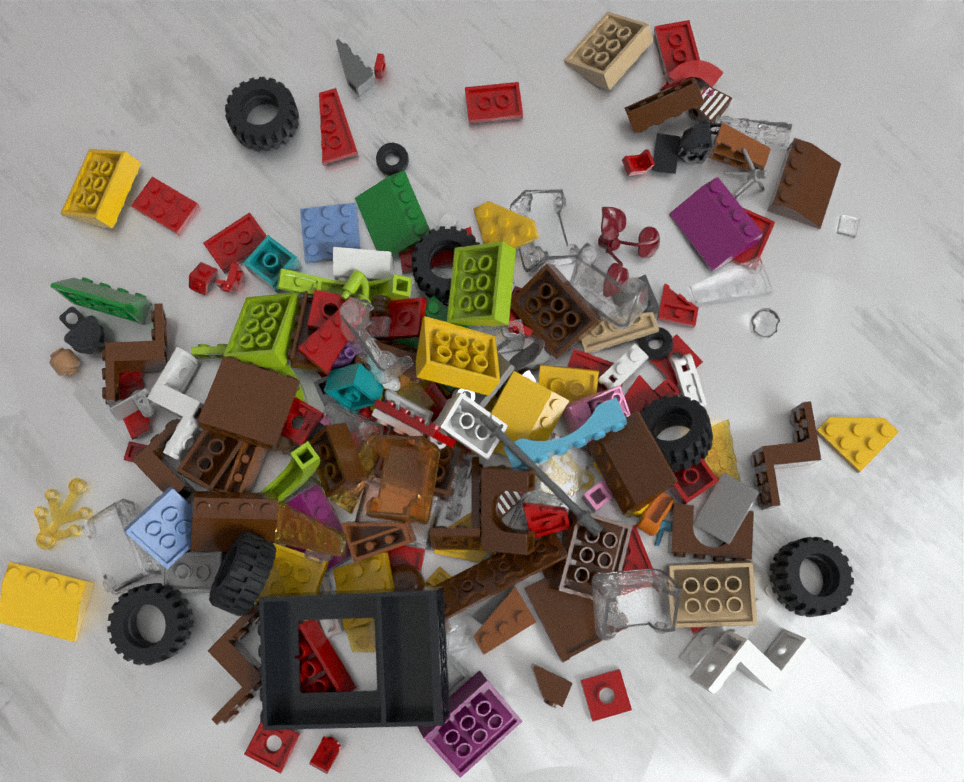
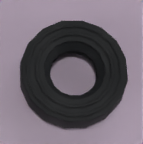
M394 142L386 143L378 150L376 163L381 172L391 176L406 170L409 157L402 145ZM391 153L397 154L400 158L399 162L395 165H389L385 161L387 155Z
M658 327L659 332L639 338V348L649 356L648 359L660 360L667 357L672 351V336L664 328ZM653 338H659L663 341V345L658 349H652L648 344Z

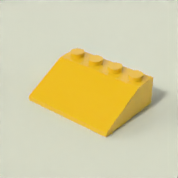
M89 149L60 214L98 227L113 229L124 206L125 199L131 190L135 176L138 174L141 162L126 151Z
M424 316L416 356V377L489 396L500 383L496 336Z
M513 370L490 413L508 425L504 433L513 442L521 438L532 441H548L569 400ZM499 440L494 451L508 458L504 449L505 445Z
M9 562L2 581L0 623L76 642L95 582L22 563Z

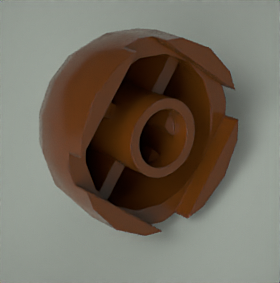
M399 564L391 569L395 589L425 587V579L421 571L415 566Z

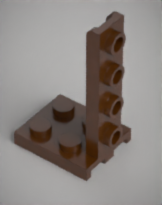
M473 457L471 460L472 528H467L466 526H456L455 528L436 526L435 528H430L432 550H480L481 523L479 517L481 513L480 493L482 483L479 482V476L483 464H479V457Z

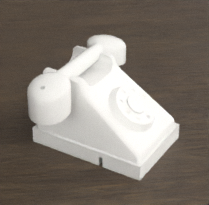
M456 388L452 393V398L446 400V405L438 418L433 421V424L441 428L439 432L449 435L483 459L488 460L499 439L496 436L493 438L489 437L492 432L480 421L481 415L488 416L498 427L503 424L504 426L501 429L503 432H505L508 425L474 402V392ZM427 435V441L431 447L442 449L446 446V444Z

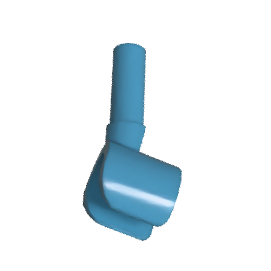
M663 520L661 522L655 546L659 547L664 531H671V521Z

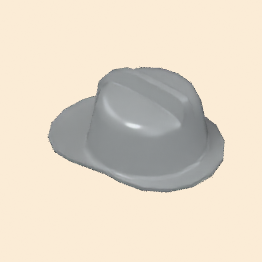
M543 339L535 340L509 360L515 367L514 371H519L523 368L529 371H536L540 369L541 364L544 365L550 360L549 354L544 349L545 342Z

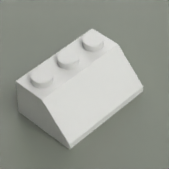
M333 247V276L335 280L347 281L356 269L362 272L368 281L385 279L393 275L394 262L392 254L389 251Z

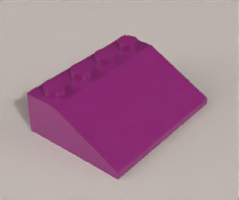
M719 177L700 187L669 213V216L712 272L758 244L763 234Z
M315 484L301 492L278 509L276 531L285 547L328 561L329 564L325 574L352 559L341 525L342 522L319 484Z
M480 670L449 697L450 717L443 726H417L425 741L460 778L523 722Z

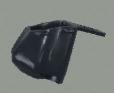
M705 120L685 130L677 147L678 156L689 163H704L712 150L711 135H716L718 132L711 131V128L720 127L722 123H710L709 120Z
M69 307L59 316L60 321L70 330L64 336V341L76 352L91 355L96 352L98 347L105 345L104 327L98 323L95 316L90 315L85 318L75 307ZM69 313H75L78 316V321L75 324L67 322L66 316Z

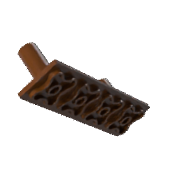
M556 533L535 538V551L528 555L499 552L433 586H444L446 634L451 629L448 621L449 618L540 571L545 578L551 579L555 563L568 557V553Z

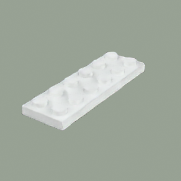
M753 563L758 625L779 596L777 593H773L772 587H774V584L770 582L769 575ZM757 625L707 627L696 633L679 658L695 671L726 630L747 639Z

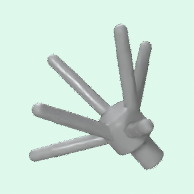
M745 148L742 151L751 170L741 168L740 172L723 171L724 175L747 176L748 181L734 192V195H736L735 199H738L754 183H758L761 190L764 191L765 188L761 180L769 176L767 170L755 169Z

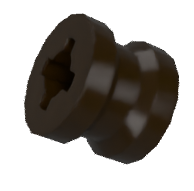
M383 295L372 296L373 306L370 308V313L378 316H388V305L391 303V298Z

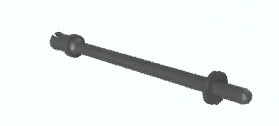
M481 415L480 421L492 432L489 437L493 438L496 436L529 469H535V475L576 515L577 523L579 525L582 524L595 537L597 532L599 533L603 529V526L590 515L591 512L589 510H582L501 430L504 426L503 424L498 427L488 416Z

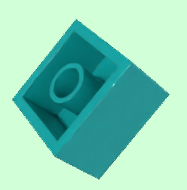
M269 235L243 263L250 273L276 293L280 290L277 289L279 270L282 268L296 271L301 265L297 256Z
M356 363L330 371L324 392L349 411L372 406L377 399L381 400L383 384L381 380L369 372L363 365Z

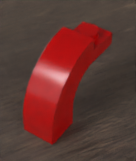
M692 60L683 62L665 73L663 77L668 82L665 81L659 90L663 91L681 83L686 78L692 77L704 87L707 85L713 87L724 72L707 61Z

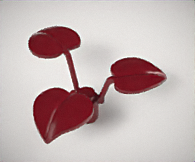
M602 207V234L598 238L599 247L606 249L605 253H608L617 262L612 263L607 270L604 296H611L622 291L626 287L629 278L627 268L622 267L623 263L612 251L617 250L620 244L638 247V256L649 258L656 253L660 244V235L657 229L651 226L645 227L640 232L638 237L639 243L619 240V232H622L626 227V215L622 210L615 207Z

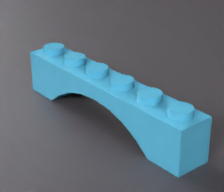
M615 397L597 405L586 423L565 437L550 441H532L521 438L514 441V443L535 464H543L554 455L562 456L566 454L568 449L583 447L591 439L599 440L606 436L605 433L612 430L613 432L622 430L625 427L624 425L627 424V420ZM504 446L512 467L528 468Z

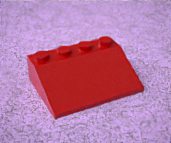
M308 620L300 624V655H296V658H300L301 691L330 692L355 690L357 688L317 620Z

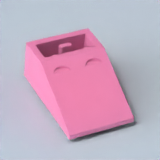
M619 385L568 403L563 416L569 433L575 432L584 425L593 414L597 405L615 397L625 417L630 416L631 414L621 386Z

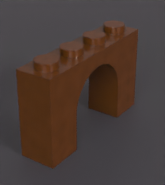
M500 466L482 468L480 473V482L482 483L480 493L481 513L479 517L481 523L479 537L481 550L528 555L534 552L535 531L515 529L507 526L499 516L498 501L505 491L528 493L535 490V469Z
M674 503L670 508L671 531L668 538V553H673V557L685 558L686 554L693 555V559L705 560V556L713 557V561H725V558L733 559V561L752 560L754 511L748 512L730 544L723 542L718 547H708L702 544L694 534V505Z

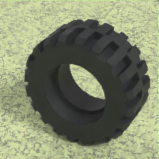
M253 77L249 78L247 82L239 83L240 86L232 90V95H228L226 100L228 104L225 105V117L236 139L240 144H244L246 148L251 149L253 147L254 151L259 152L261 149H264L265 152L271 151V148L279 149L283 143L286 145L289 142V137L295 135V129L299 125V113L290 90L282 82H276V79L273 78L267 80L265 77H259V79ZM269 104L278 108L276 116L268 123L256 125L247 122L249 113L259 105Z
M440 226V230H429V235L426 236L424 234L420 238L421 242L416 243L414 246L415 252H412L411 265L415 282H417L418 288L421 291H425V295L429 298L434 296L440 302L441 299H445L446 303H449L451 278L446 279L435 275L430 268L431 260L441 252H454L455 248L479 245L480 243L476 242L474 235L470 234L468 236L467 230L463 228L458 231L456 226H450V229Z
M666 395L662 396V399L651 401L652 404H647L642 408L643 412L640 411L639 413L673 472H679V469H690L691 465L694 464L696 466L699 464L701 458H706L708 451L711 450L713 445V432L707 410L694 399L691 401V398L687 396L682 398L679 395H673V397ZM672 426H683L690 429L686 435L676 440L666 441L657 438L663 430Z
M250 532L240 533L230 546L214 578L215 580L209 594L211 605L236 616L247 614L259 598L269 578L276 557L275 545Z
M805 537L782 546L779 549V553L774 555L773 560L775 563L770 565L772 575H769L770 582L774 584L772 590L773 593L778 594L777 600L781 604L785 603V608L790 612L795 611L796 615L806 617L829 615L839 611L841 606L846 605L849 601L847 596H851L853 592L851 585L854 584V578L851 577L853 569L852 566L849 567L848 557L841 553L842 549L839 546H833L834 543L828 539L823 540L822 537ZM805 558L813 561L822 573L823 586L817 596L808 592L800 579V566Z
M162 583L133 587L127 593H123L118 597L119 602H115L111 607L114 612L108 615V621H111V624L107 626V633L111 632L112 638H109L111 644L116 645L114 650L117 654L123 653L124 660L128 662L133 660V664H145L146 666L160 663L178 654V651L185 647V640L190 639L192 632L189 631V628L193 627L194 623L193 620H190V615H193L192 609L188 610L187 604H189L187 598L182 599L180 597L182 593L179 590L173 591V586L168 584L162 585ZM146 604L157 607L165 618L166 627L164 635L156 643L145 640L137 629V615Z

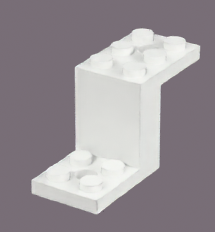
M177 347L170 356L167 365L161 371L154 387L151 388L147 399L182 418L163 453L182 462L204 430L199 428L197 423L204 404L184 394L202 363L183 349Z
M783 629L773 644L763 654L748 639L726 630L689 678L710 693L715 694L722 688L724 681L736 670L737 666L753 682L774 693L782 685L787 675L794 670L801 657L807 653L812 643L805 637Z

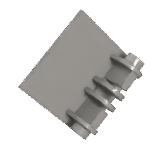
M146 388L134 391L129 398L119 400L109 408L117 421L140 410L144 417H151L154 413L150 404L152 401L147 399L149 393Z

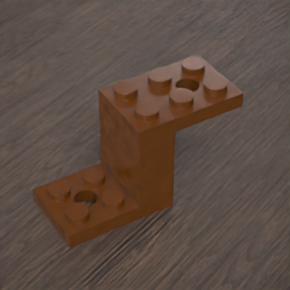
M163 303L154 304L155 310L151 311V321L154 329H151L152 341L105 342V349H102V360L105 361V368H102V379L105 380L106 387H102V397L110 408L115 402L120 400V373L162 371L167 365V320Z
M811 401L803 402L791 410L790 420L794 424L795 431L793 437L796 443L762 446L752 452L751 464L755 467L754 483L755 486H758L759 495L757 502L761 506V510H768L781 505L775 469L810 466L822 460Z
M176 418L168 422L165 426L166 429L160 434L152 437L151 443L146 448L140 449L132 461L162 492H165L172 486L180 495L187 499L196 490L165 459L167 454L163 453L166 443L171 439L176 430L177 424L181 422L180 419Z
M254 604L247 614L241 616L208 650L216 661L242 686L211 719L216 725L226 724L235 719L240 713L238 709L244 705L247 706L254 699V692L262 688V680L259 678L261 663L238 641L239 639L243 640L250 633L249 628L253 624L257 625L260 623L257 604Z

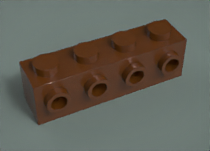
M692 77L631 104L624 109L634 133L646 131L650 126L662 124L666 119L678 117L689 109L694 110L703 104L704 101L698 83Z

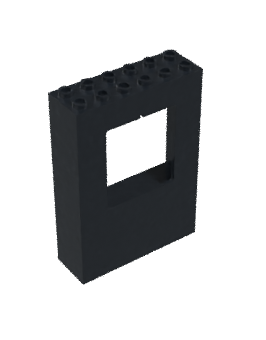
M444 586L282 593L259 598L257 612L260 614L258 635L260 636L261 645L258 648V655L261 658L259 678L262 680L259 697L262 702L260 722L263 724V730L443 726L449 719L450 699ZM373 618L375 623L377 690L302 692L300 658H296V655H300L299 621Z

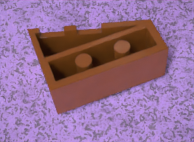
M722 122L714 138L708 159L739 169L751 170L742 151L745 148L755 169L763 171L771 148Z
M244 442L212 491L251 493L268 449Z
M347 521L341 523L354 563L417 540L410 521Z
M516 587L510 591L473 636L483 654L488 653L536 623Z

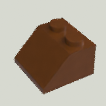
M532 663L531 669L544 702L554 708H557V705L563 707L573 683Z

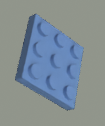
M356 203L300 209L306 264L333 261V247L361 249Z
M170 486L123 530L161 565L168 569L191 548L193 506Z

